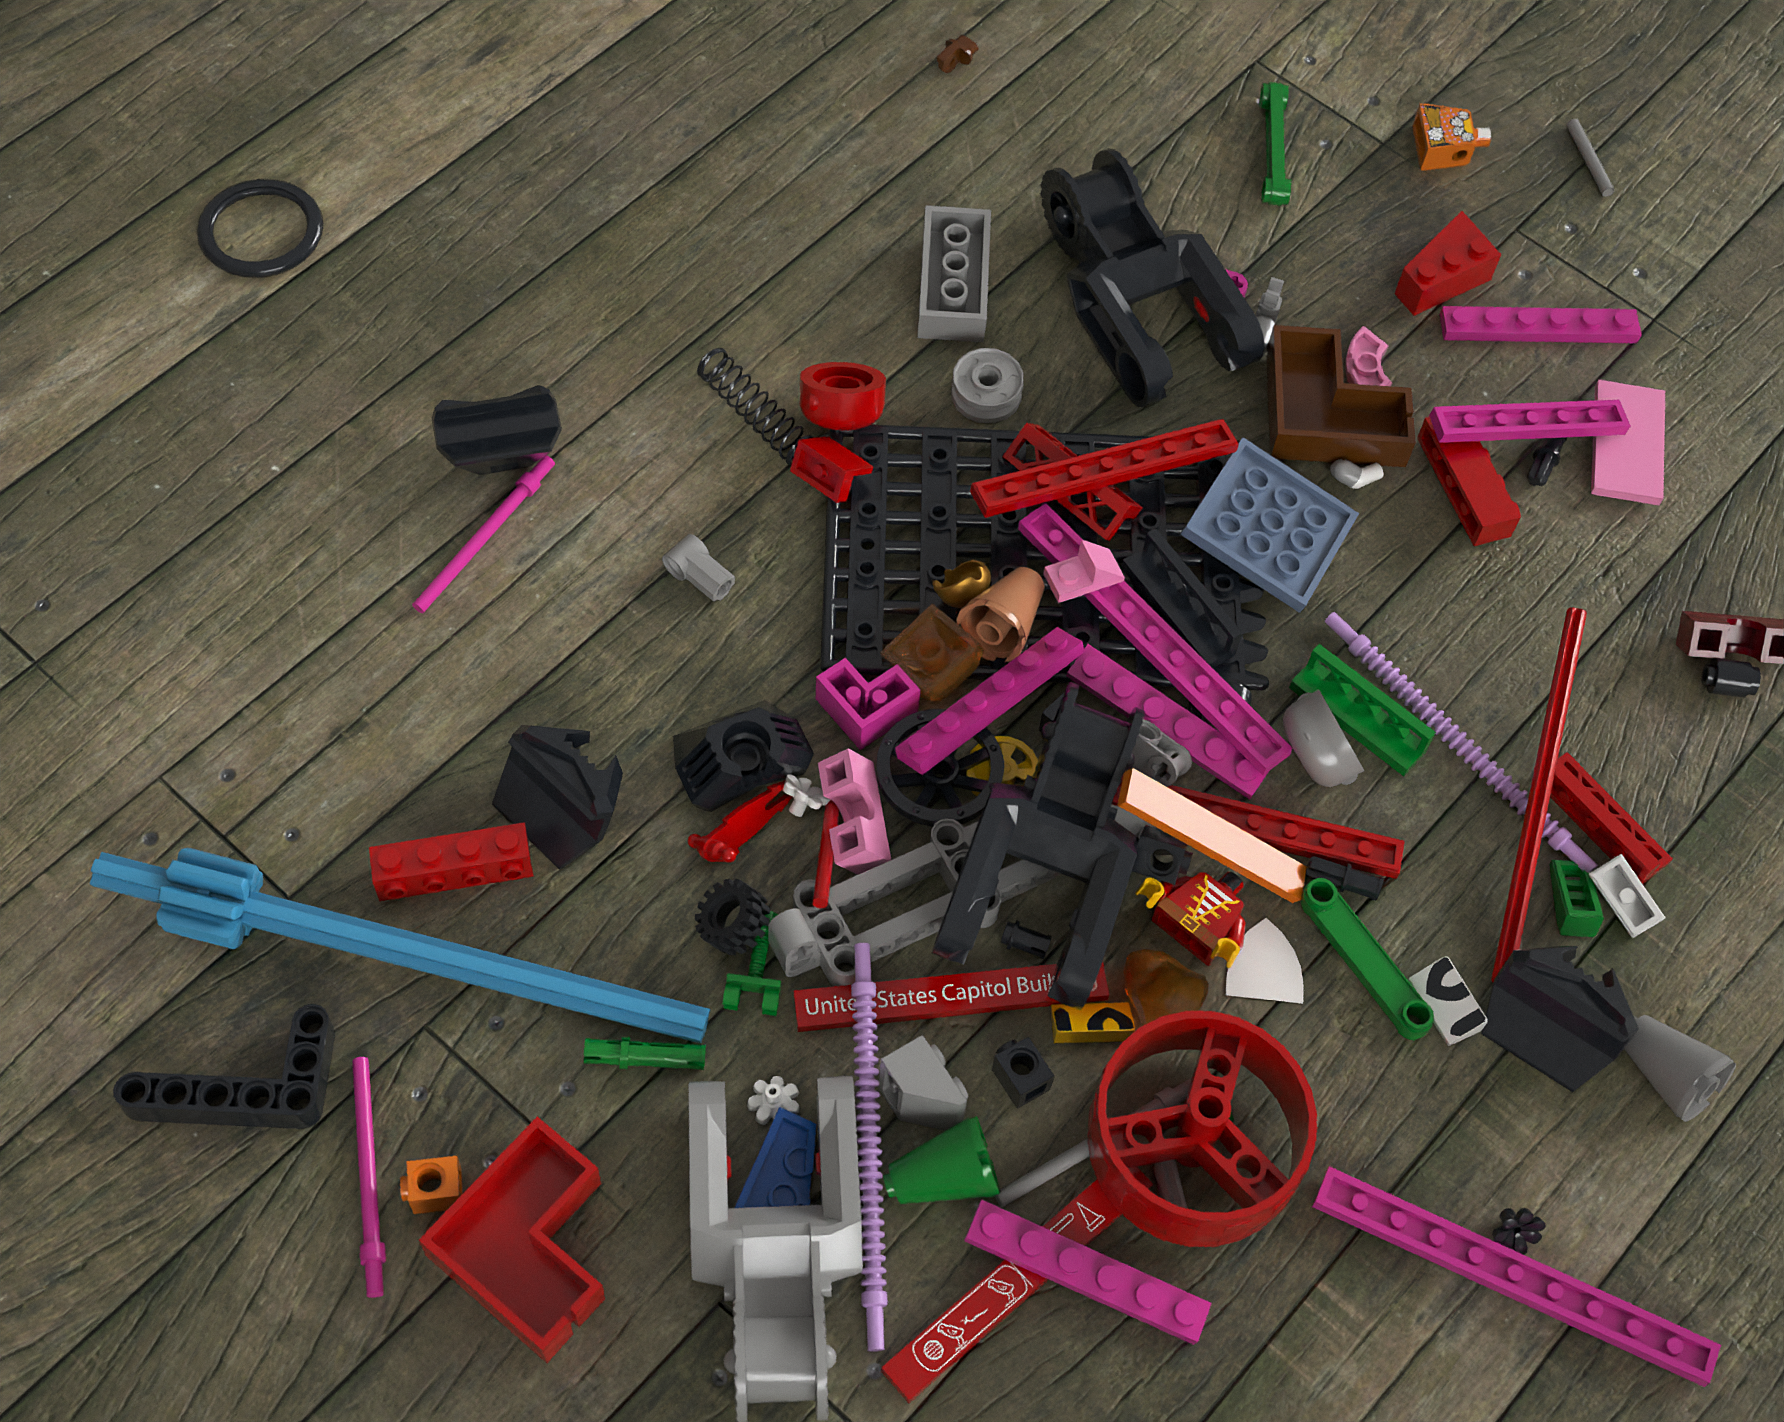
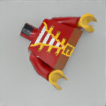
M1227 871L1217 882L1206 872H1200L1194 877L1187 875L1178 877L1175 885L1164 881L1159 882L1150 877L1146 878L1135 894L1137 896L1143 894L1148 897L1149 900L1146 906L1150 909L1159 902L1152 922L1208 967L1217 956L1227 961V968L1230 969L1238 953L1243 948L1246 925L1244 918L1241 916L1244 904L1236 897L1244 887L1240 877L1233 872Z

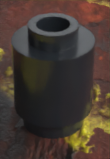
M1713 658L1710 664H1705L1701 681L1703 685H1706L1708 693L1745 698L1747 695H1755L1760 686L1761 672L1759 667L1752 666L1750 662Z

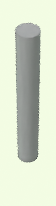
M1578 119L1570 120L1566 126L1599 190L1604 197L1612 195L1615 189Z

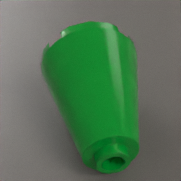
M978 1117L964 1119L889 1163V1173L883 1174L889 1198L897 1197L900 1204L989 1198L1000 1194L993 1161L989 1156L988 1145Z

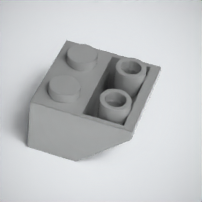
M923 1035L881 1059L878 1089L900 1121L946 1131L963 1121L968 1094L962 1082L957 1077L951 1078L945 1069L946 1062L939 1048L935 1044L929 1045Z

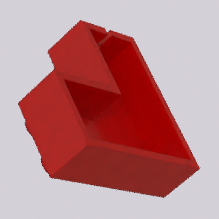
M537 1116L419 1239V1243L424 1254L546 1363L552 1359L573 1335L571 1324L574 1323L580 1328L605 1300L602 1284L550 1240L601 1185L598 1167Z

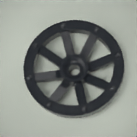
M946 709L923 710L903 718L886 733L877 754L876 775L884 798L893 809L905 818L933 827L935 823L943 819H953L960 824H964L979 817L982 814L993 783H1002L1004 774V759L1001 748L994 735L985 727L972 737L982 747L981 749L956 760L957 748L923 775L920 773L891 775L890 760L892 754L897 757L895 747L900 745V742L905 737L920 730ZM987 760L989 761L990 776L988 781L959 775ZM935 774H942V775H944V776H943V777H937V776H935ZM925 786L915 803L898 789L902 787ZM953 787L980 792V794L969 803L962 805ZM936 793H941L950 809L927 808Z

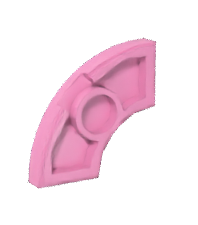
M1364 326L1354 335L1346 355L1345 371L1348 383L1391 386L1392 382L1384 374L1381 366V358L1386 353L1388 344Z

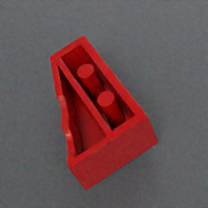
M1461 211L1403 268L1394 294L1410 313L1415 316L1490 281L1502 254L1469 217Z

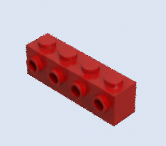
M1425 417L1417 439L1473 546L1512 537L1521 518L1520 510L1516 502L1511 500L1505 488L1503 477L1497 474L1487 448L1483 447L1480 441L1439 443L1430 417Z
M525 822L369 847L372 882L379 902L534 877Z

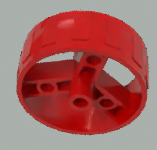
M1183 1011L1159 1017L1141 1026L1123 1041L1103 1069L1089 1110L1087 1143L1091 1166L1102 1191L1117 1211L1139 1229L1163 1241L1187 1247H1216L1240 1241L1261 1230L1286 1207L1308 1171L1317 1140V1111L1312 1089L1300 1065L1284 1045L1262 1028L1246 1020L1215 1011ZM1172 1050H1200L1185 1104L1107 1119V1093L1115 1081L1131 1066L1154 1054ZM1241 1065L1267 1086L1277 1099L1287 1119L1292 1140V1163L1288 1178L1229 1119L1231 1113L1230 1103ZM1208 1069H1216L1223 1077L1212 1075ZM1178 1126L1174 1138H1163L1162 1130ZM1133 1135H1143L1150 1143L1141 1144L1134 1139ZM1218 1140L1231 1153V1159H1226L1214 1148ZM1175 1159L1186 1167L1201 1166L1242 1209L1231 1212H1200L1177 1206L1152 1193L1132 1175L1128 1168ZM1237 1168L1248 1170L1253 1178L1241 1176Z

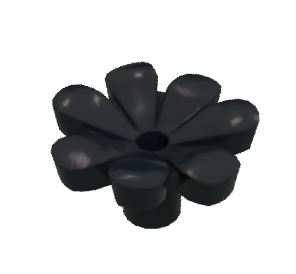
M1506 1208L1499 1216L1503 1225L1494 1229L1492 1233L1494 1242L1510 1249L1513 1247L1514 1251L1525 1255L1528 1252L1526 1242L1537 1244L1542 1239V1235L1538 1231L1544 1230L1546 1224L1539 1216L1533 1217V1213L1527 1208H1521L1517 1214L1512 1208Z

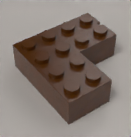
M1273 325L1266 349L1270 455L1276 459L1334 462L1342 459L1354 464L1371 465L1378 463L1380 466L1406 467L1416 444L1414 418H1411L1413 415L1412 388L1344 383L1341 329Z

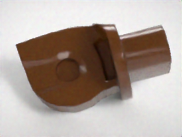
M960 35L956 39H948L945 43L946 49L937 56L938 67L943 72L950 73L959 62L964 65L970 64L973 58L972 55L978 51L977 44L965 35Z

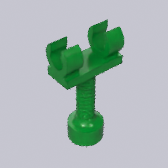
M770 911V914L764 916L771 921L778 914ZM762 925L761 930L766 932L763 938L758 935L754 938L757 945L752 948L748 976L727 973L723 995V1009L738 1010L741 991L764 994L762 1014L777 1016L781 994V980L763 978L769 945L768 926Z

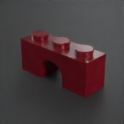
M1682 611L1676 646L1688 656L1724 659L1725 653H1738L1751 656L1759 662L1784 664V619Z

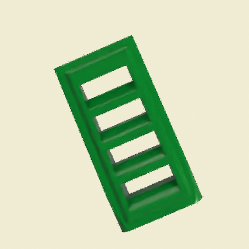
M1551 860L1549 866L1556 920L1560 935L1595 937L1602 925L1604 916L1595 884L1589 877V873L1585 870L1582 871L1573 861ZM1564 877H1580V880H1566Z

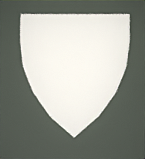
M1265 918L1249 929L1244 935L1243 948L1238 953L1232 967L1228 968L1226 995L1303 1004L1302 970L1296 953L1284 934Z

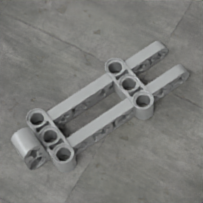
M953 819L939 820L931 830L930 843L830 887L829 901L826 908L820 909L803 905L802 902L805 900H813L815 880L809 879L799 883L794 890L793 909L778 914L770 921L768 926V942L786 976L794 977L821 966L832 986L852 985L856 982L855 944H870V959L873 962L938 932L959 876L957 871L962 868L978 822L963 828L959 822ZM943 839H949L953 841L955 844L951 846H946L941 844L939 841ZM1021 860L1001 869L997 877L999 880L994 896L989 901L991 907L987 908L980 928L990 927L996 922L1002 902L1046 883L1060 873L1026 860ZM938 872L951 892L854 937L842 917ZM824 931H831L837 936L833 939H824L819 934ZM841 963H849L853 965L854 969L849 972H842L836 966Z

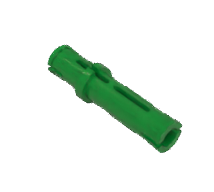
M622 1037V1040L585 1038L583 1062L584 1064L620 1065V1069H628V1066H650L704 1070L706 1045L630 1041V1037Z

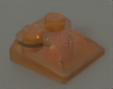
M931 604L888 644L880 654L892 667L897 664L919 687L920 695L924 699L940 701L953 692L976 670L984 649L981 643L935 605Z

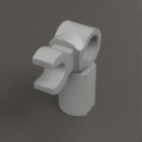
M1273 277L1270 279L1268 290L1262 294L1256 313L1264 335L1265 348L1263 356L1265 355L1273 325L1276 323L1283 300L1280 297L1284 281Z

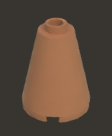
M1019 567L966 603L960 610L956 620L957 626L961 624L964 632L961 635L964 643L974 653L986 660L995 661L996 658H1007L1005 662H1009L1018 657L1025 647L1044 592L1045 585L1041 576L1030 568Z

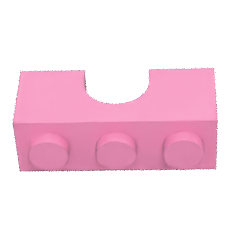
M849 748L818 762L823 796L832 800L837 805L844 823L829 829L835 864L859 875L890 861L891 854L874 762Z

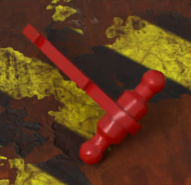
M786 780L767 786L768 790L738 806L722 819L723 823L708 835L701 837L699 834H691L687 840L688 845L691 848H696L700 856L709 862H733L740 853L738 848L752 838L778 811L782 812L793 797L785 794L765 807L783 789Z

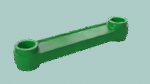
M1279 82L1263 83L1259 100L1260 109H1265L1267 177H1264L1262 184L1261 202L1275 206L1288 205L1291 195V179L1285 178L1283 113L1288 103L1289 86Z
M1317 878L1309 882L1302 893L1301 907L1303 911L1312 919L1388 1016L1398 1033L1409 1040H1417L1424 1037L1434 1022V1013L1431 1006L1418 994L1338 893L1335 885L1325 878ZM1312 895H1320L1326 902L1317 901ZM1407 1015L1416 1016L1422 1025L1412 1023Z

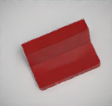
M825 436L798 440L790 472L836 503L847 501L853 477L871 474L873 466L835 440Z

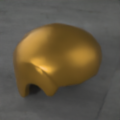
M970 560L960 564L954 570L946 569L944 571L945 580L943 584L938 580H934L932 584L935 592L944 603L962 609L966 603L988 589L991 574L983 562Z

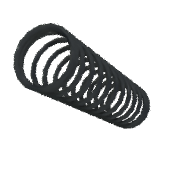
M715 348L709 351L699 362L697 374L705 382H709L710 387L718 391V395L722 399H727V404L735 408L736 413L739 416H743L747 424L753 425V430L761 434L765 442H770L771 448L779 451V456L785 459L786 463L791 467V459L794 458L798 440L814 437L812 435L801 437L804 431L803 426L793 428L795 423L794 417L784 419L786 410H776V400L767 402L769 393L767 391L758 393L760 384H750L751 375H742V366L733 367L734 358L728 357V353L724 348ZM717 353H723L722 360L713 371L704 374V368L710 358ZM727 360H731L732 363L727 371L713 379L724 368ZM739 368L740 372L735 380L721 388L728 374ZM748 377L749 380L743 389L730 396L734 386L742 378ZM721 379V381H720V383H719V387H718V388L714 387V385L712 384V382H715V381H718V380ZM756 385L757 390L752 397L738 405L744 393ZM730 387L727 396H723L721 390ZM765 394L766 398L762 404L755 410L747 413L754 400L760 395ZM739 396L736 405L731 404L729 399ZM774 402L775 406L766 417L756 422L760 412L768 404ZM748 404L744 414L740 413L738 407ZM783 411L781 419L774 426L765 430L771 418ZM756 413L753 422H749L747 416ZM792 420V424L787 431L774 439L778 429L785 422ZM765 421L762 431L757 430L755 425ZM773 429H775L772 433L771 440L766 439L764 433L770 432ZM797 429H801L798 437L792 443L783 447L790 434ZM783 438L780 448H775L773 442ZM790 448V450L787 453V456L785 457L782 454V450Z

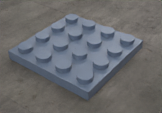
M1242 437L1237 451L1230 455L1180 535L1300 613L1307 605L1359 513Z

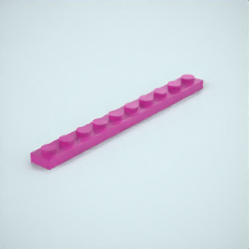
M1046 503L1019 521L1018 530L1052 564L1078 556L1080 542L1084 540ZM1125 581L1084 594L1262 775H1265L1291 754L1293 748Z
M1330 1166L1326 1170L1312 1205L1313 1208L1698 1385L1705 1387L1711 1382L1721 1348L1720 1344Z

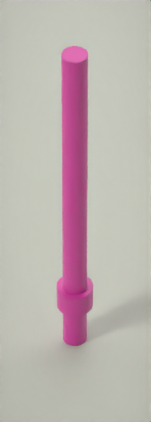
M547 455L544 456L530 472H524L516 481V488L413 602L412 606L418 612L424 613L522 501L527 496L531 497L540 488V481L555 465L552 458Z
M357 1057L352 1060L363 1228V1244L359 1247L360 1264L365 1266L367 1297L377 1298L384 1295L382 1264L386 1262L385 1244L380 1241L369 1059L367 1057Z

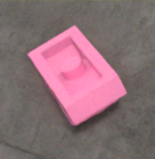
M1088 541L1080 542L1078 556L1045 566L1043 574L1058 603L1123 582L1125 579L1110 549Z

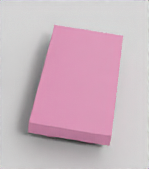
M1598 380L1595 385L1594 400H1620L1631 427L1625 435L1593 436L1591 494L1660 505L1663 500L1665 390Z

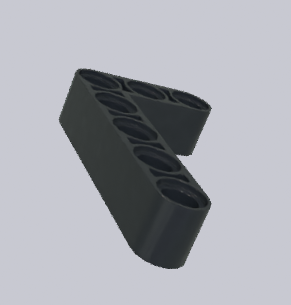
M307 1004L300 1007L292 1018L282 1079L131 1072L117 1080L113 1088V1096L125 1115L135 1121L290 1129L310 1128L321 1119L334 1047L335 1029L329 1015L322 1006ZM314 1023L322 1024V1027L315 1033H305L310 1025ZM316 1061L315 1066L309 1071H298L303 1063ZM145 1091L144 1096L140 1100L132 1103L128 1102L134 1093ZM187 1093L182 1102L173 1105L169 1104L175 1095ZM228 1095L223 1104L214 1107L210 1106L215 1097ZM269 1097L268 1102L261 1108H251L252 1103L256 1099ZM301 1099L310 1100L306 1108L297 1111L292 1110L293 1105Z

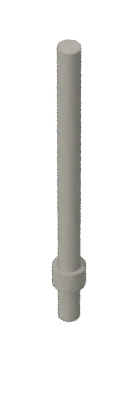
M1192 1077L1173 1089L1166 1087L1154 1094V1100L1130 1114L1181 1105L1180 1103L1186 1100ZM1087 1139L1000 1189L1001 1193L995 1195L998 1204L1001 1207L1008 1205L1089 1157Z

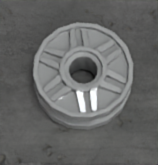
M980 348L968 352L958 360L953 369L952 401L956 409L964 417L978 423L993 424L1006 420L1018 409L1022 398L1023 371L1018 361L1009 353L996 348Z

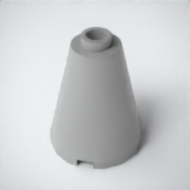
M1642 1015L1639 1018L1634 1016L1639 1030L1624 1050L1676 1117L1681 1118L1684 1122H1688L1710 1104L1707 1099L1714 1091L1718 1093L1722 1091L1733 1075L1736 1064L1728 1055L1647 1015Z

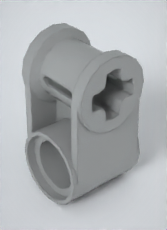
M1143 719L1140 733L1136 738V745L1132 750L1135 756L1133 768L1166 787L1170 786L1177 780L1178 776L1184 775L1190 769L1192 764L1191 755L1184 746L1160 731L1155 724ZM1177 753L1178 756L1172 759L1171 757ZM1165 771L1166 774L1163 777H1160L1159 775Z

